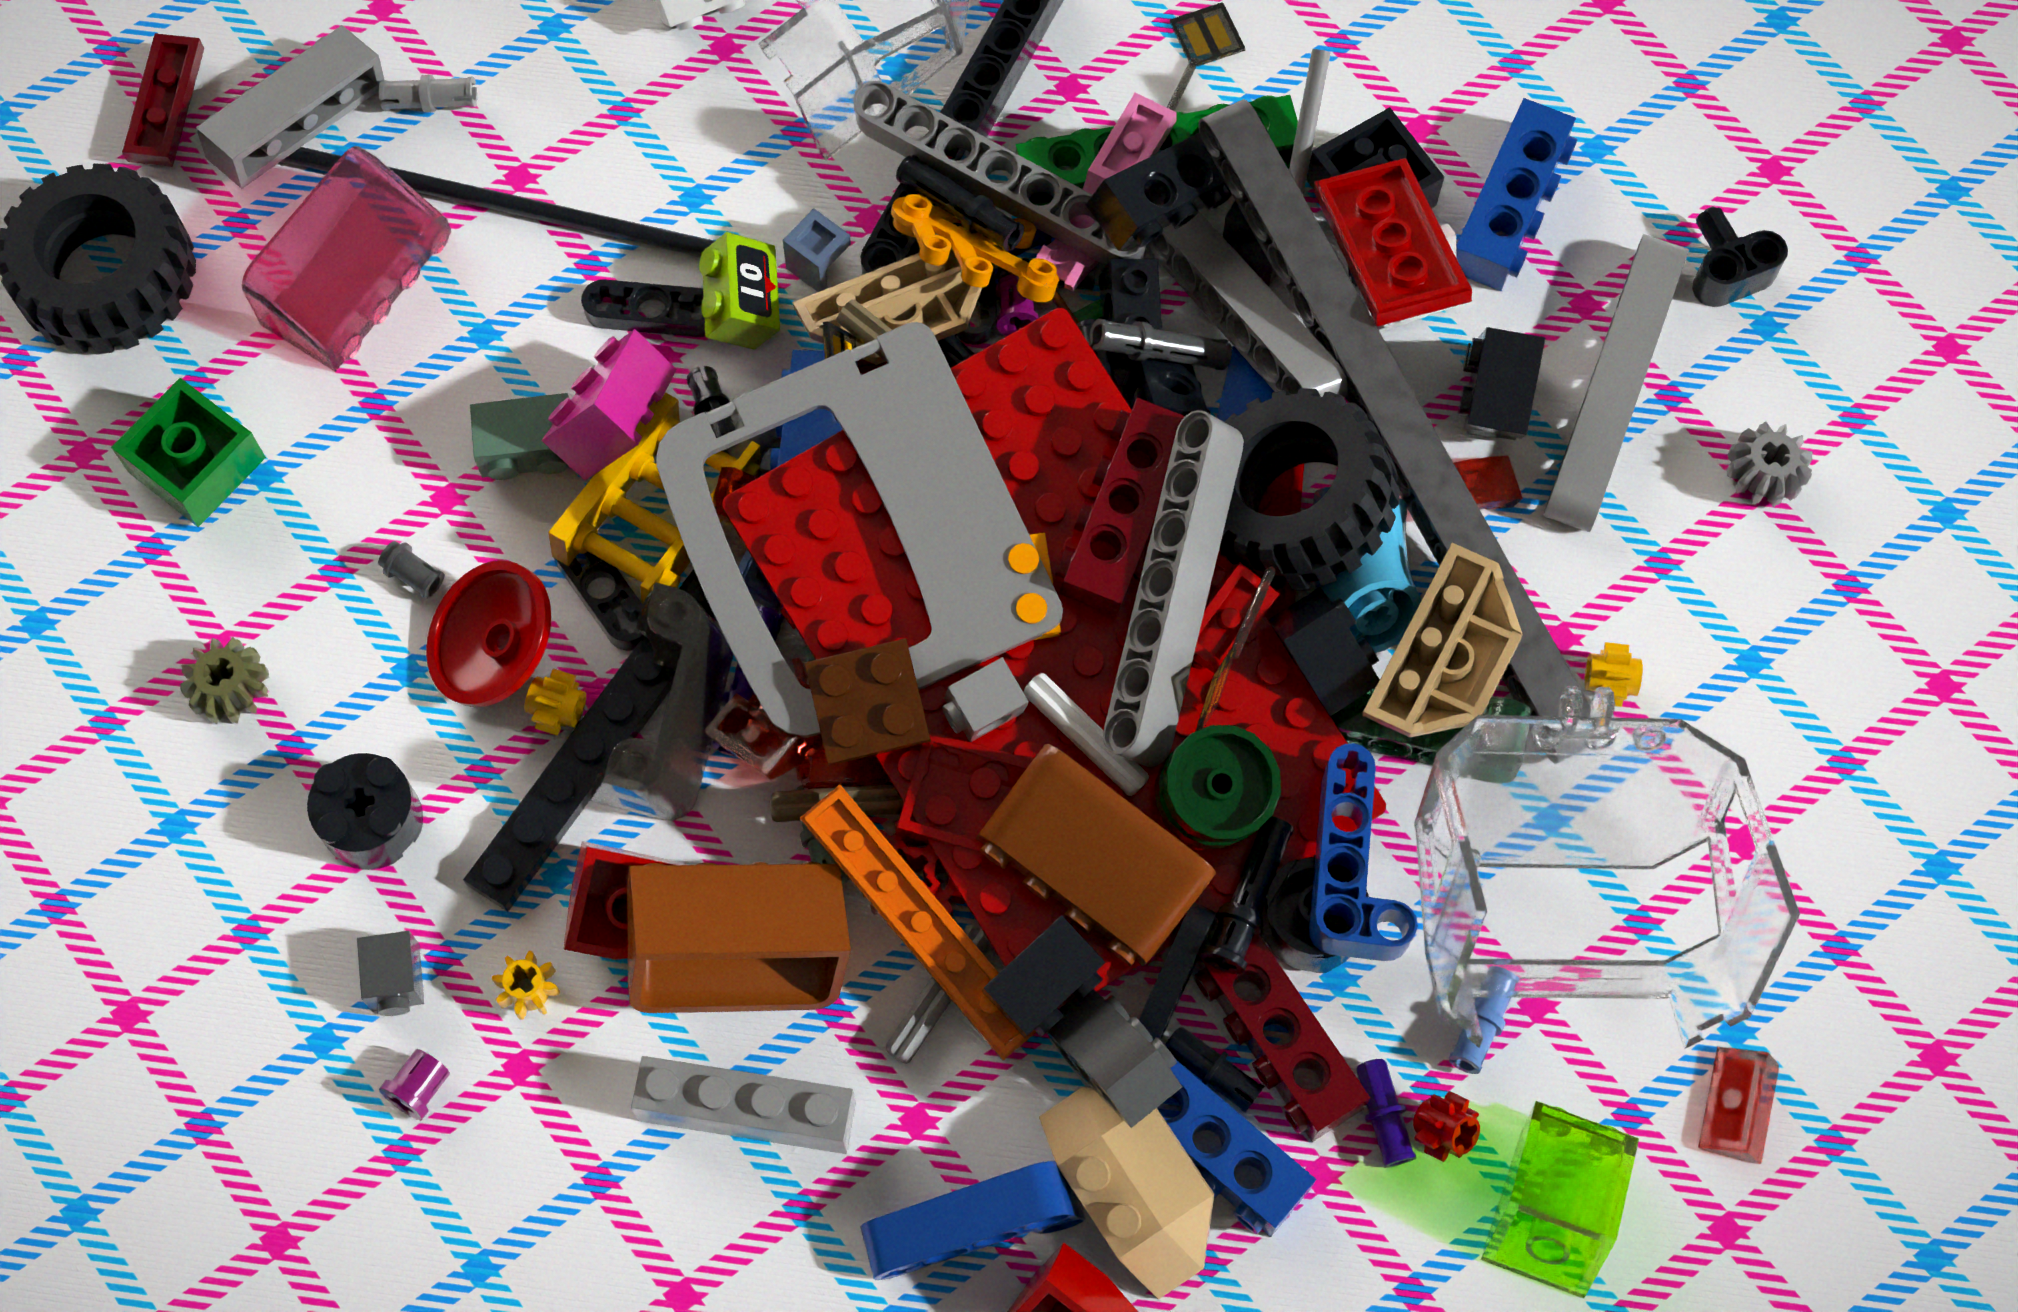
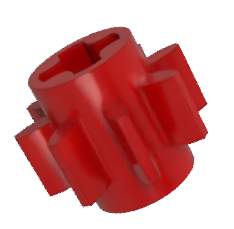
M1448 1091L1444 1099L1433 1094L1431 1098L1426 1099L1419 1105L1413 1119V1127L1417 1133L1414 1136V1140L1425 1145L1424 1153L1444 1162L1449 1153L1461 1158L1462 1155L1473 1149L1480 1135V1124L1477 1120L1479 1113L1468 1108L1470 1100Z

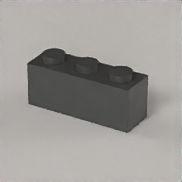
M1093 989L1081 1001L1075 996L1059 1009L1064 1017L1046 1032L1068 1064L1131 1128L1182 1088V1085L1170 1069L1177 1064L1174 1056L1159 1038L1156 1037L1153 1040L1150 1033L1135 1016L1130 1018L1127 1011L1113 995L1104 999Z

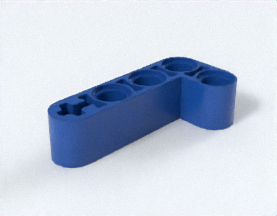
M1355 743L1343 744L1337 747L1331 754L1321 782L1309 924L1310 938L1315 947L1330 955L1393 961L1401 957L1412 942L1418 927L1417 917L1413 910L1405 903L1396 900L1366 897L1376 772L1375 759L1370 751ZM1342 768L1350 769L1351 776L1355 779L1350 793H1342L1346 782V772ZM1341 815L1349 817L1354 821L1357 829L1352 832L1342 831L1334 825L1332 818ZM1332 865L1346 867L1351 872L1353 880L1349 882L1336 881L1329 874L1328 867ZM1329 915L1339 916L1346 921L1349 931L1341 934L1334 933L1326 927L1323 918ZM1380 922L1395 924L1401 931L1402 938L1399 940L1384 938L1379 933L1377 924Z
M1047 1161L1032 1164L874 1218L863 1223L860 1228L874 1280H885L905 1275L1029 1232L1047 1234L1068 1229L1084 1222L1085 1216L1080 1200L1059 1170L1057 1162Z

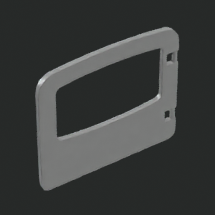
M912 322L877 336V339L851 350L847 349L734 398L732 402L681 421L668 430L659 443L656 457L658 472L673 517L703 592L728 645L770 721L778 729L790 736L808 738L821 734L811 690L800 685L781 655L754 603L725 537L712 502L703 467L707 458L713 454L814 410L825 409L830 411L852 443L892 521L920 589L932 630L926 640L909 647L919 690L1036 639L1057 627L1062 620L1063 608L1040 557L1036 569L1028 574H1019L1009 565V552L1014 546L1021 543L1030 544L1034 548L1035 546L934 333L923 323ZM882 350L888 364L861 375L855 362ZM738 413L744 426L716 438L711 424ZM1027 593H1036L1042 596L1047 604L1046 616L1035 624L1023 622L1016 612L1018 600Z

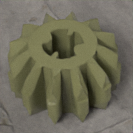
M234 637L225 647H223L218 639L212 638L210 651L206 653L200 649L193 648V656L197 662L195 664L181 665L182 673L187 680L180 684L182 694L186 698H190L189 707L192 711L199 715L205 713L208 720L215 724H218L225 714L232 723L238 724L240 718L239 711L244 708L250 713L257 714V706L252 700L253 698L268 697V689L262 682L269 678V670L265 664L259 663L261 656L253 647L251 648V646L244 649L241 641Z

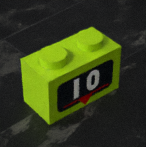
M725 232L701 253L699 270L703 275L704 298L702 300L701 312L705 318V336L709 339L755 350L780 331L775 245Z

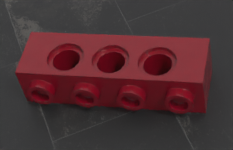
M1138 397L1131 413L1124 410L1120 411L1110 436L1111 439L1119 441L1113 458L1105 455L1102 456L1092 481L1093 484L1101 487L1094 504L1086 500L1084 501L1074 526L1075 530L1083 532L1076 550L1066 546L1055 575L1064 578L1059 594L1111 615H1117L1155 521L1176 431L1185 416ZM1132 451H1142L1151 458L1152 466L1137 468L1130 463L1127 454ZM1114 496H1124L1133 503L1135 510L1129 514L1117 513L1111 508L1109 499ZM1098 541L1107 542L1114 547L1117 556L1111 560L1098 559L1092 553L1090 545Z
M1259 934L1254 935L1244 958L1247 962V967L1244 974L1241 975L1216 969L1206 963L1198 954V961L1195 965L1198 973L1194 975V980L1199 990L1209 1002L1214 999L1217 1000L1227 1015L1223 1018V1023L1229 1035L1239 1046L1245 1043L1256 1060L1252 1062L1255 1073L1267 1089L1276 1088L1286 1103L1282 1107V1111L1296 1133L1301 1134L1305 1131L1311 1142H1314L1365 1109L1371 1097ZM1241 981L1252 982L1259 988L1261 997L1254 1001L1242 1000L1236 995L1233 986ZM1271 1024L1281 1025L1289 1032L1291 1041L1284 1045L1272 1044L1265 1038L1263 1029ZM1299 1068L1313 1070L1320 1079V1086L1312 1090L1301 1088L1294 1081L1293 1072Z

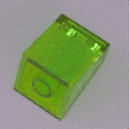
M1535 1101L1521 1130L1481 1260L1584 1299L1617 1241L1639 1138L1620 1132L1614 1127L1601 1125L1574 1115L1562 1108Z

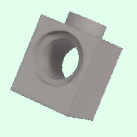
M1002 657L949 686L944 697L947 704L942 706V709L954 732L958 734L963 731L969 742H972L1023 714L1029 701Z

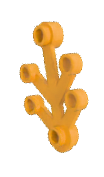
M910 194L906 197H900L893 202L891 214L894 218V227L900 233L916 238L920 246L919 256L924 262L936 266L944 265L952 248L962 269L961 279L966 284L979 288L986 287L993 272V263L1019 277L1017 290L1023 297L1035 302H1048L1053 299L1059 277L1056 273V266L1050 261L1036 258L1028 263L995 246L997 245L979 232L970 233L963 227L953 224L961 223V221L939 206H933L931 201L924 196ZM1014 218L1013 220L1020 222L1024 226L1022 239L1016 248L1026 249L1031 247L1036 227L1028 220Z

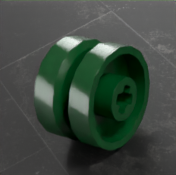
M1210 725L1191 733L1164 760L1155 780V805L1164 825L1179 840L1200 849H1224L1243 841L1249 835L1256 832L1273 815L1281 795L1280 769L1271 749L1254 733L1234 725ZM1212 779L1217 781V790L1224 792V794L1217 793L1213 789Z

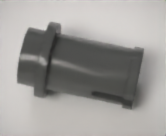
M397 541L391 542L383 550L378 560V565L383 568L385 576L388 578L397 577L420 593L425 599H428V597L433 596L437 592L445 577L442 571L435 569L412 553V546L406 542L401 544Z

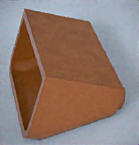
M1045 744L976 838L984 844L979 851L988 860L1001 869H1005L1008 864L1025 876L1021 883L1031 893L1045 902L1050 897H1053L1067 908V911L1064 913L1067 920L1087 934L1092 929H1095L1110 941L1106 946L1107 950L1129 966H1132L1135 961L1142 966L1148 963L1216 875L1213 867L1201 856L1064 752L1050 744Z
M755 862L749 865H717L714 863L663 865L660 863H650L644 866L629 867L627 880L629 1003L635 1010L644 1013L816 1010L833 1004L839 998L851 947L841 871L837 864H820L818 862L768 864Z

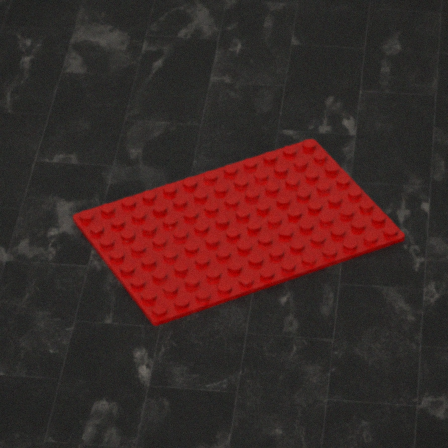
M1056 308L950 368L1029 535L1045 533L1053 586L1063 608L1060 636L1031 640L919 690L928 730L966 741L969 740L963 731L958 734L955 733L944 715L942 706L947 704L944 699L946 691L952 684L1002 657L1023 693L1026 685L1036 675L1044 673L1104 730L1131 619L1130 615L1133 611L1153 529L1152 526L1116 616L1059 594L1064 578L1055 575L1066 546L1075 550L1078 546L1083 532L1075 530L1074 526L1084 501L1086 500L1093 504L1096 501L1101 487L1093 484L1092 481L1102 456L1105 455L1110 458L1114 456L1119 441L1111 439L1110 436L1120 411L1124 410L1131 413L1132 410L1069 312L1064 308ZM843 430L730 493L723 499V511L815 660L904 638L907 639L909 648L923 642L931 634L932 627L923 597L903 546L869 474ZM1132 451L1127 454L1130 463L1137 468L1152 466L1151 458L1142 451ZM1114 496L1109 499L1111 508L1117 513L1129 514L1135 510L1133 503L1124 496ZM1098 541L1090 545L1092 553L1098 559L1111 560L1117 556L1114 547L1107 542ZM1219 548L1218 553L1229 561L1223 550ZM1264 615L1225 668L1223 675L1221 674L1222 678L1220 677L1214 695L1215 700L1206 715L1205 712L1203 714L1215 673L1194 660L1192 661L1169 755L1191 733L1210 725L1237 726L1254 733L1271 749L1280 769L1281 795L1272 817L1288 822L1293 826L1294 830L1276 871L1277 873L1285 864L1295 859L1300 860L1314 857L1316 853L1322 777L1333 751L1337 747L1348 743ZM1028 698L1029 703L1023 714L972 741V743L1030 760L1036 757L1045 744H1050L1064 752L1099 780L1115 784ZM922 744L874 755L903 803L905 802ZM944 746L945 750L952 755L965 753L964 751ZM927 761L912 817L917 823L977 840V835L1012 788L1001 785L998 773L988 767L979 768L970 776L930 764ZM1139 764L1148 773L1149 779L1136 794L1128 796L1124 793L1123 798L1176 837L1164 825L1155 805V780L1161 764L1150 768ZM1342 768L1346 772L1345 788L1342 793H1350L1355 779L1352 778L1350 769ZM1212 779L1213 789L1217 793L1224 794V792L1217 790V781ZM1375 785L1372 821L1381 816L1386 810V802ZM1341 815L1332 818L1334 825L1342 831L1352 832L1357 829L1356 824L1349 817ZM1260 828L1243 841L1224 849H1200L1181 841L1207 861L1216 871V875L1195 903L1217 913L1220 906H1223L1225 902L1231 901ZM927 839V842L1005 967L1061 915L1065 918L1064 913L1067 911L1065 906L1053 897H1050L1045 902L1031 893L1021 883L1025 876L1010 864L1005 869H1001L980 852ZM1186 914L1152 957L1173 944ZM1067 920L1106 962L1096 971L1103 980L1094 988L1095 991H1099L1140 965L1137 961L1132 966L1123 963L1107 950L1106 946L1110 941L1095 929H1092L1087 934ZM1074 994L1070 995V996L1058 1007V1009H1060V1008L1063 1007L1066 1003H1068L1070 1000H1072V999L1075 997V995H1074Z

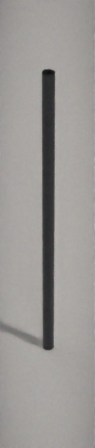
M300 147L282 160V162L700 257L701 253L715 242V240L305 147Z

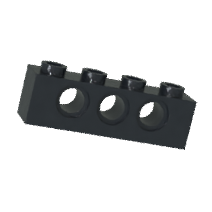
M1199 132L1103 180L1085 205L1116 249L1120 251L1134 243H1137L1139 247L1149 244L1163 232V228L1172 224L1174 229H1178L1191 221L1198 214V210L1207 207L1209 211H1213L1228 201L1232 194L1207 151Z

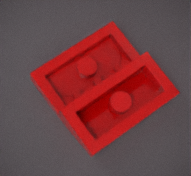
M1220 553L1217 556L1193 656L1195 662L1216 673L1222 662V666L1224 665L1225 668L1228 666L1280 594L1241 562L1233 565Z

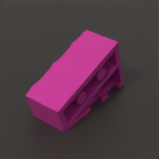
M635 329L619 341L612 336L597 350L594 358L598 361L595 368L589 367L576 379L571 386V389L576 394L571 400L566 398L548 418L553 425L541 441L585 481L639 444L642 436L635 431L638 423L641 421L644 425H647L651 421L654 413L649 409L654 401L657 403L662 399L677 370Z

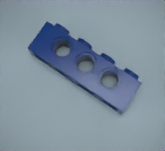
M1523 98L1456 245V259L1466 278L1502 291L1508 275L1518 277L1528 251L1521 249L1525 237L1535 239L1545 213L1538 211L1542 199L1548 202L1552 201L1561 179V175L1554 173L1559 162L1565 165L1568 164L1578 141L1577 138L1570 136L1576 117ZM1527 156L1536 157L1540 161H1533L1529 159ZM1509 193H1516L1523 196L1524 198H1515L1511 196ZM1492 231H1502L1508 236H1498Z
M1177 1061V1064L1170 1069L1182 1085V1088L1171 1097L1178 1101L1181 1112L1175 1117L1164 1118L1213 1191L1214 1198L1216 1199L1221 1194L1235 1206L1236 1209L1233 1215L1248 1230L1255 1234L1263 1230L1269 1237H1272L1312 1189L1317 1179ZM1202 1130L1212 1131L1220 1138L1222 1148L1215 1153H1203L1194 1145L1193 1136ZM1243 1165L1253 1166L1261 1173L1263 1184L1255 1189L1243 1188L1237 1183L1234 1170Z

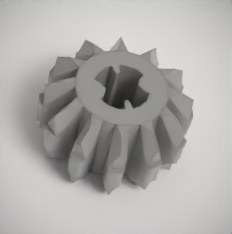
M1766 421L1760 424L1756 431L1747 428L1739 436L1738 442L1733 444L1728 452V460L1731 463L1727 468V477L1739 480L1735 486L1736 494L1747 490L1753 493L1751 497L1753 505L1759 503L1762 497H1766L1773 508L1779 505L1783 498L1791 501L1799 495L1802 490L1801 486L1806 485L1812 476V469L1808 466L1813 459V452L1800 449L1804 443V435L1794 438L1786 435L1788 432L1787 424L1780 426L1777 432H1773Z

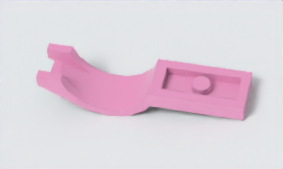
M1134 93L1088 169L1083 190L1093 195L1103 180L1157 154L1177 121V112L1138 93ZM1077 215L1070 222L1073 226L1083 229L1092 226L1095 221L1090 216ZM1057 239L1047 246L1043 245L1036 258L1045 259L1053 263L1057 268L1056 273L1059 279L1064 281V288L1072 292L1098 264V261Z

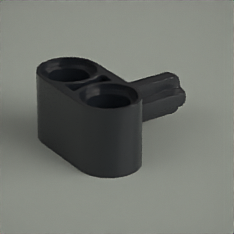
M1709 207L1696 217V224L1712 249L1707 252L1693 280L1692 290L1699 302L1710 307H1720L1765 290L1773 284L1788 256L1786 241L1779 234L1773 231L1762 230L1738 238L1724 212L1719 207ZM1754 257L1761 258L1767 264L1757 261ZM1712 274H1718L1724 277L1725 280H1719Z

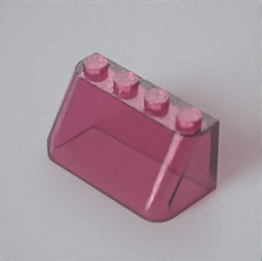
M354 146L340 157L250 263L242 279V291L261 326L336 372L345 360H350L357 354L363 338L372 327L386 319L391 310L392 303L401 292L415 284L420 275L421 268L430 257L443 250L452 231L447 218L381 160L365 149Z

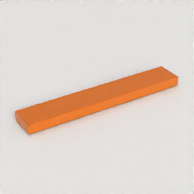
M838 785L800 817V821L1001 1060L1004 1061L1036 1033L1033 1030L1024 1038L982 992V989L999 972L841 785Z

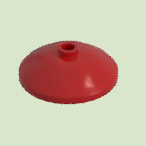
M505 560L491 561L465 573L447 591L432 618L426 645L427 665L430 676L435 686L443 695L454 702L469 707L489 706L512 695L534 673L546 650L551 629L549 596L537 575L515 562Z

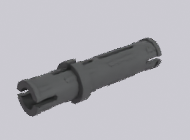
M1097 319L1091 327L1089 336L1090 346L1093 347V350L1126 354L1134 361H1145L1147 358L1225 370L1232 356V347L1227 339H1214L1152 328V325L1140 321L1129 325Z

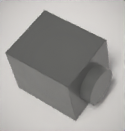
M409 930L357 938L361 999L372 1012L378 1011V1014L381 1016H397L408 1013L410 1006L424 1004L420 944Z

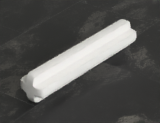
M1040 673L1036 675L1026 685L1024 689L1026 698L1126 795L1133 796L1147 783L1149 779L1148 773L1138 763L1109 752L1103 741L1104 730L1046 674Z

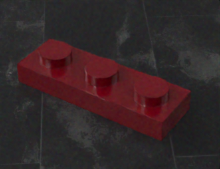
M154 34L122 150L127 162L173 167L205 49L200 38Z

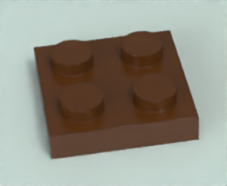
M906 638L804 662L829 766L931 742Z

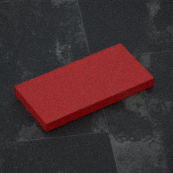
M1406 158L1314 182L1315 196L1376 326L1472 302V288Z

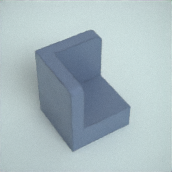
M813 208L782 240L786 269L815 291L825 290L828 287L826 270L851 245L850 234Z

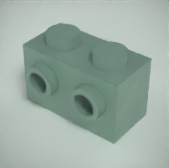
M568 393L470 404L473 456L482 478L490 477L496 480H507L516 477L518 473L539 471L544 474H557L565 471L569 466L541 440L553 425L548 420L549 416L561 402L569 398Z

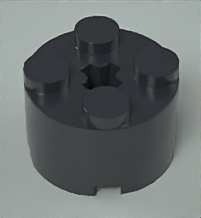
M370 753L351 754L323 765L314 776V782L307 801L309 821L315 833L328 850L341 861L362 870L384 868L402 858V853L413 841L414 843L416 842L423 825L421 802L404 773L391 759ZM364 809H365V815H364V816H361V817H358L359 814H362V813L364 812Z
M1314 855V857L1300 860L1295 859L1285 864L1276 873L1262 909V937L1273 953L1286 964L1299 970L1327 973L1346 962L1350 957L1324 953L1314 946L1310 938V916L1308 913L1311 912L1315 865ZM1341 865L1328 867L1329 874L1336 881L1349 882L1353 880L1351 872L1346 867ZM1329 915L1323 918L1326 927L1330 931L1337 934L1349 931V926L1343 918L1336 915Z

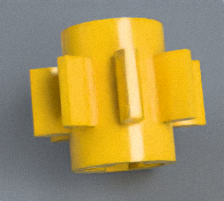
M1605 642L1604 650H1600V654L1590 653L1585 669V690L1595 691V696H1598V704L1622 707L1623 700L1627 699V695L1638 696L1643 673L1642 659L1632 658V653H1629V645Z
M553 668L550 678L546 676L544 678L538 676L534 678L525 698L524 710L526 713L533 714L531 721L536 723L535 729L558 736L561 726L574 728L578 724L585 708L586 692L578 690L579 683L575 682L576 675Z
M528 951L525 959L516 961L506 956L505 962L507 967L503 975L492 976L494 984L499 988L505 989L496 998L497 1003L501 1009L514 1003L515 1014L519 1020L525 1018L527 1011L536 1009L545 1015L547 1009L544 1004L549 995L556 996L560 994L557 985L546 981L556 972L552 963L547 962L538 967L537 958L533 951ZM526 977L534 986L527 993L518 984Z

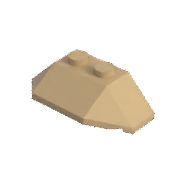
M951 248L948 260L944 265L928 264L917 253L792 303L810 338L828 346L827 321L847 331L837 322V316L850 300H856L892 330L907 323L919 322L928 326L934 333L937 341L967 329L982 287L970 286L961 279L962 269ZM830 327L831 347L834 348L833 335L840 338V332ZM844 334V340L851 343L852 349H854V339ZM856 338L857 347L864 344ZM876 353L863 358V360L875 365L886 362Z
M1451 543L1363 711V716L1408 737L1479 723L1523 635L1511 598L1504 584V577L1499 563Z
M1081 1087L1039 1116L1059 1170L1118 1260L1158 1300L1204 1269L1214 1193L1157 1108L1131 1128L1093 1088Z

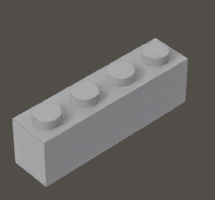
M341 25L327 36L318 39L313 46L293 60L284 63L273 74L256 86L247 89L236 100L219 112L210 115L203 123L197 126L196 130L205 158L243 189L377 93L380 81L384 80L379 55Z
M642 1056L631 1109L640 1122L847 1154L856 1100L851 1088Z

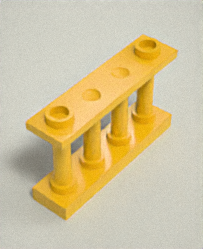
M666 392L657 403L654 401L649 409L654 413L651 421L647 425H644L641 421L638 423L635 431L642 436L639 444L597 472L548 532L552 557L569 566L579 552L584 554L588 551L642 582L640 585L642 609L650 614L661 600L666 602L674 595L681 580L680 575L691 562L678 527L626 498V493L636 481L642 482L646 480L665 491L657 464L654 463V458L657 455L659 443L667 431L681 422L679 401ZM751 441L738 459L724 451H720L705 461L707 465L725 474L724 478L710 494L720 523L726 517L722 507L723 499L730 493L758 478L761 464L760 445ZM616 515L666 543L670 546L655 567L598 535V528L608 516L610 518Z

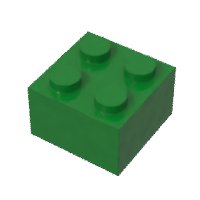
M179 378L111 447L128 473L197 527L266 458L252 432L182 378Z

